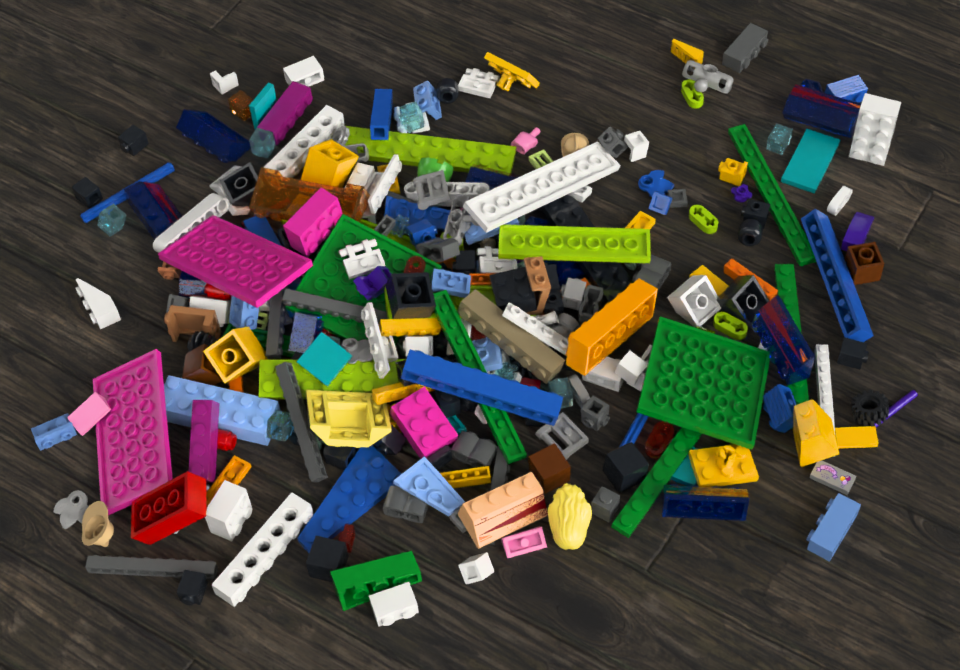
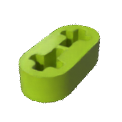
M691 79L684 80L681 92L687 104L694 109L702 107L704 96L702 92L695 90V81Z
M693 205L690 208L689 219L706 234H713L717 231L718 219L701 205Z
M718 312L714 316L713 326L718 331L735 340H742L746 337L748 326L745 322L726 312Z

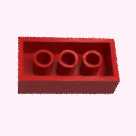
M187 471L134 500L131 513V538L151 545L206 517V479Z

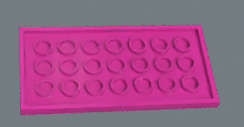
M214 215L158 253L160 260L256 308L263 305L313 266L311 259Z
M157 349L93 379L94 393L97 392L103 396L111 408L96 423L100 501L107 505L108 515L132 505V502L140 496L173 479L161 352Z

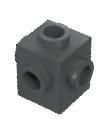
M611 126L598 137L606 152L615 158L628 148L624 141L625 135L619 129L615 130Z
M592 396L588 402L584 403L580 410L581 422L587 428H592L595 431H598L601 426L604 427L610 419L609 405L595 396Z

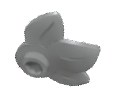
M354 338L343 340L341 347L353 356L348 362L349 364H355L357 361L369 362L373 360V355L370 353L369 340L357 341Z
M79 490L73 491L68 498H63L56 503L53 512L61 514L60 523L64 529L71 527L77 520L82 523L83 515L89 507L87 505L88 498L84 492ZM76 497H79L78 503H74Z

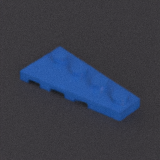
M386 195L384 216L387 214L396 220V225L392 229L395 232H408L407 226L425 219L434 224L437 231H445L450 210L434 206L420 210L416 203L408 202L404 199H395Z

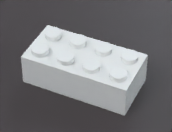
M865 93L859 110L849 157L884 166L901 102Z

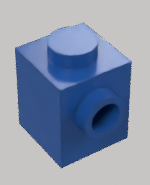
M427 219L407 226L410 242L415 248L417 244L436 238L435 235L438 234L435 225L431 224Z

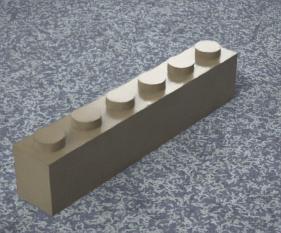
M475 289L464 298L457 311L461 318L468 321L476 330L483 333L491 342L498 345L506 354L513 357L538 379L547 384L561 371L565 359L537 337L502 316L504 311Z

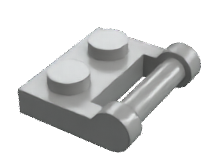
M443 170L413 179V185L418 196L417 205L420 210H425L431 205L450 200ZM424 184H428L429 197H425Z
M563 412L559 414L554 426L545 424L535 434L539 440H543L548 446L555 443L566 460L577 450L589 443V438ZM552 431L567 448L563 450L548 433Z

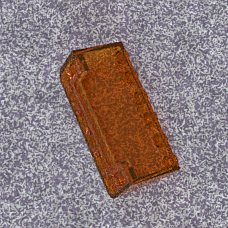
M261 167L249 209L259 218L267 216L275 221L289 220L320 188H323L338 198L344 215L360 222L369 205L368 199L370 194L364 186L346 183L345 188L283 177L278 170Z

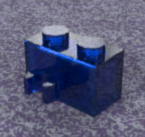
M304 311L295 312L288 350L304 353L318 337L319 332L323 330L324 321H322V315Z

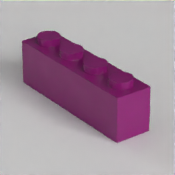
M292 81L258 125L259 139L276 146L281 140H284L290 128H293L296 120L302 116L305 108L311 104L313 100L311 88Z
M193 400L189 472L205 478L206 483H214L216 478L220 403L213 400Z

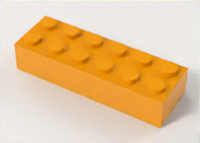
M638 278L634 283H630L622 293H618L611 302H607L599 312H595L592 318L587 322H583L580 328L575 332H571L568 337L566 365L584 376L653 317L658 288Z

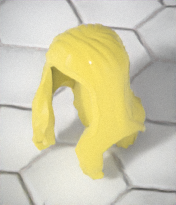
M566 483L561 488H558L556 494L553 495L554 500L548 507V519L555 543L564 550L578 549L585 541L587 529L592 518V510L581 488H578L575 484Z

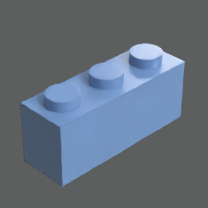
M840 493L837 494L835 499L831 498L826 506L828 511L825 515H820L816 523L818 525L817 529H812L806 539L809 541L807 550L830 562L857 517L861 504Z

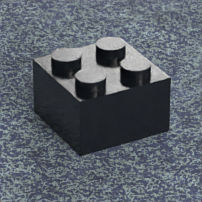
M525 267L489 275L496 306L504 311L508 303L519 307L524 312L537 310L534 291L531 290Z
M429 273L391 274L385 286L392 318H430L436 304Z

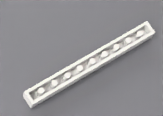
M816 344L814 355L818 405L832 419L835 432L828 345Z

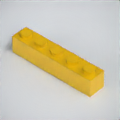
M437 318L380 319L378 325L381 336L385 337L439 335L441 331Z
M399 382L372 389L373 401L376 405L404 399L424 386L419 384L403 386ZM425 386L428 392L435 391V389Z
M489 466L440 473L452 488L491 483Z

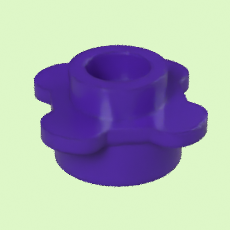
M745 184L731 189V193L734 194V199L737 202H745L752 197V193L749 192L748 186Z

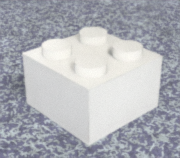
M224 480L206 511L205 519L211 533L231 542L235 536L240 534L242 524L252 514V506L247 490Z

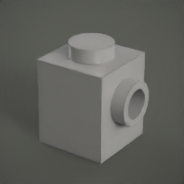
M568 278L566 285L563 284L561 288L564 307L579 310L580 304L583 302L587 282L576 278Z

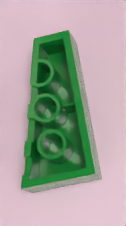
M412 551L330 571L334 589L343 611L369 602V595L407 582L411 586L422 581L421 571Z

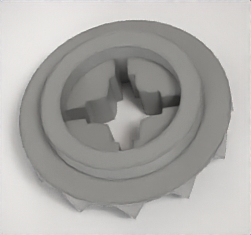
M341 126L334 132L331 139L345 146L350 136L349 128Z

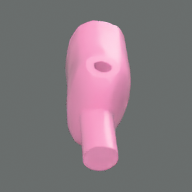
M536 127L530 133L520 132L511 142V146H516L517 152L525 154L537 145L538 141L535 137L540 134V129Z

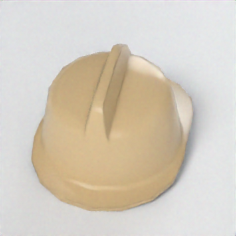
M580 133L565 135L561 140L562 156L565 157L589 146L588 138Z
M96 501L89 505L83 515L82 542L87 546L94 544L107 547L114 533V526L108 519L107 505L104 502Z

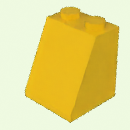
M332 139L309 148L300 185L314 194L320 188H323L338 197L359 156Z
M250 327L231 330L203 351L224 383H228L258 368L260 360H269L266 357V351Z
M813 399L795 405L793 412V434L800 466L804 467L838 455L839 450L832 419Z

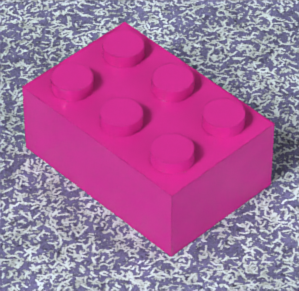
M320 188L283 225L290 246L307 258L318 249V246L324 240L328 239L343 214L336 196Z
M425 386L391 407L390 416L420 459L424 456L427 459L444 446H450L457 440V432Z

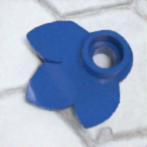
M663 170L651 171L649 175H643L638 181V187L642 191L647 192L650 197H653L655 191L662 194L667 193L668 190L674 188V184L663 178Z

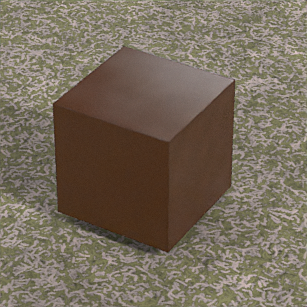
M876 242L848 246L845 262L854 285L880 281L884 261Z
M202 344L185 355L183 379L212 386L223 381L203 352L209 347L208 345Z
M555 443L528 456L529 473L532 472L544 494L570 481L571 466Z

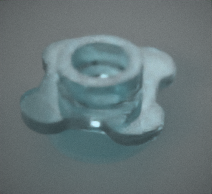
M509 362L502 363L503 368L497 369V373L501 378L512 380L515 375L514 372L518 368L517 365H511Z

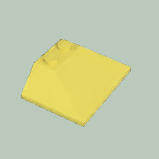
M306 390L310 429L328 446L369 447L391 432L387 403L376 405L373 401L372 393Z

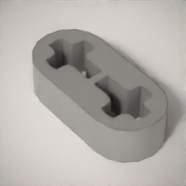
M574 374L566 378V384L574 399L582 408L584 403L588 402L590 396L579 377Z

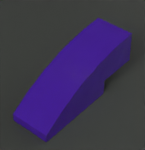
M860 212L855 213L843 239L841 250L847 251L848 246L865 243L874 220L873 216Z

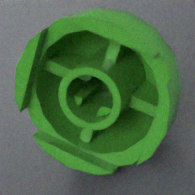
M421 158L417 170L418 177L443 170L446 182H450L454 170L452 165L444 161L443 164L437 163L438 159Z

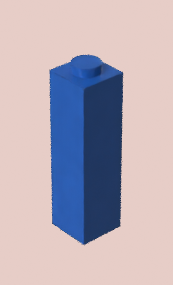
M375 89L370 122L371 140H389L393 107L392 89Z

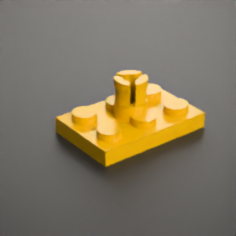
M489 52L486 53L484 58L489 62L488 65L494 68V71L502 74L499 82L496 84L502 90L508 92L512 83L516 80L529 89L531 86L536 89L539 86L540 82L530 73Z
M733 444L690 450L688 453L699 488L704 489L758 481L759 475L748 448Z

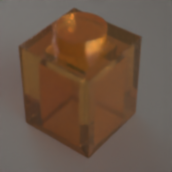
M240 90L228 99L232 113L243 121L251 117L249 108L250 103L253 101L251 97Z

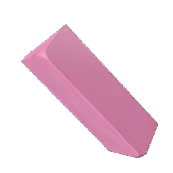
M95 392L68 416V420L72 422L75 429L83 436L111 408L106 399Z
M540 526L501 538L507 558L547 547L544 533Z

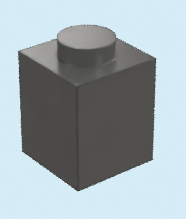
M602 486L592 500V514L610 522L619 508L620 495Z

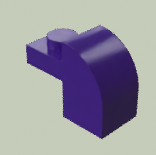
M377 266L369 275L358 276L353 282L356 284L357 291L369 301L384 293L385 285L392 273L386 266Z

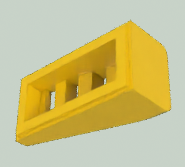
M676 39L672 40V54L684 63L693 60L702 64L704 51Z

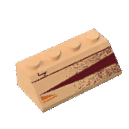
M532 472L463 503L458 512L459 518L478 549L548 515L543 489Z

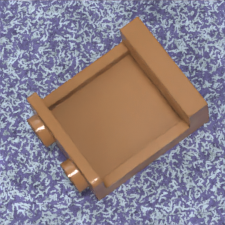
M543 257L524 258L523 262L531 290L534 291L537 310L526 313L529 315H540L543 313L551 285Z
M170 305L169 311L165 314L164 322L167 324L168 334L171 335L173 342H177L179 334L193 335L195 331L209 332L210 335H215L216 339H220L221 329L215 310Z

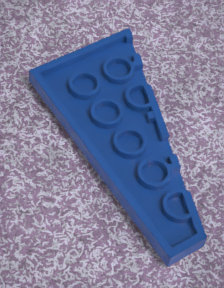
M373 445L360 447L298 536V542L310 553L315 536L333 539L384 499L390 486H396L393 484V481L401 473Z

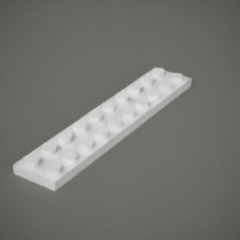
M595 142L465 201L463 207L485 232H489L618 171L621 165L606 152L599 142Z

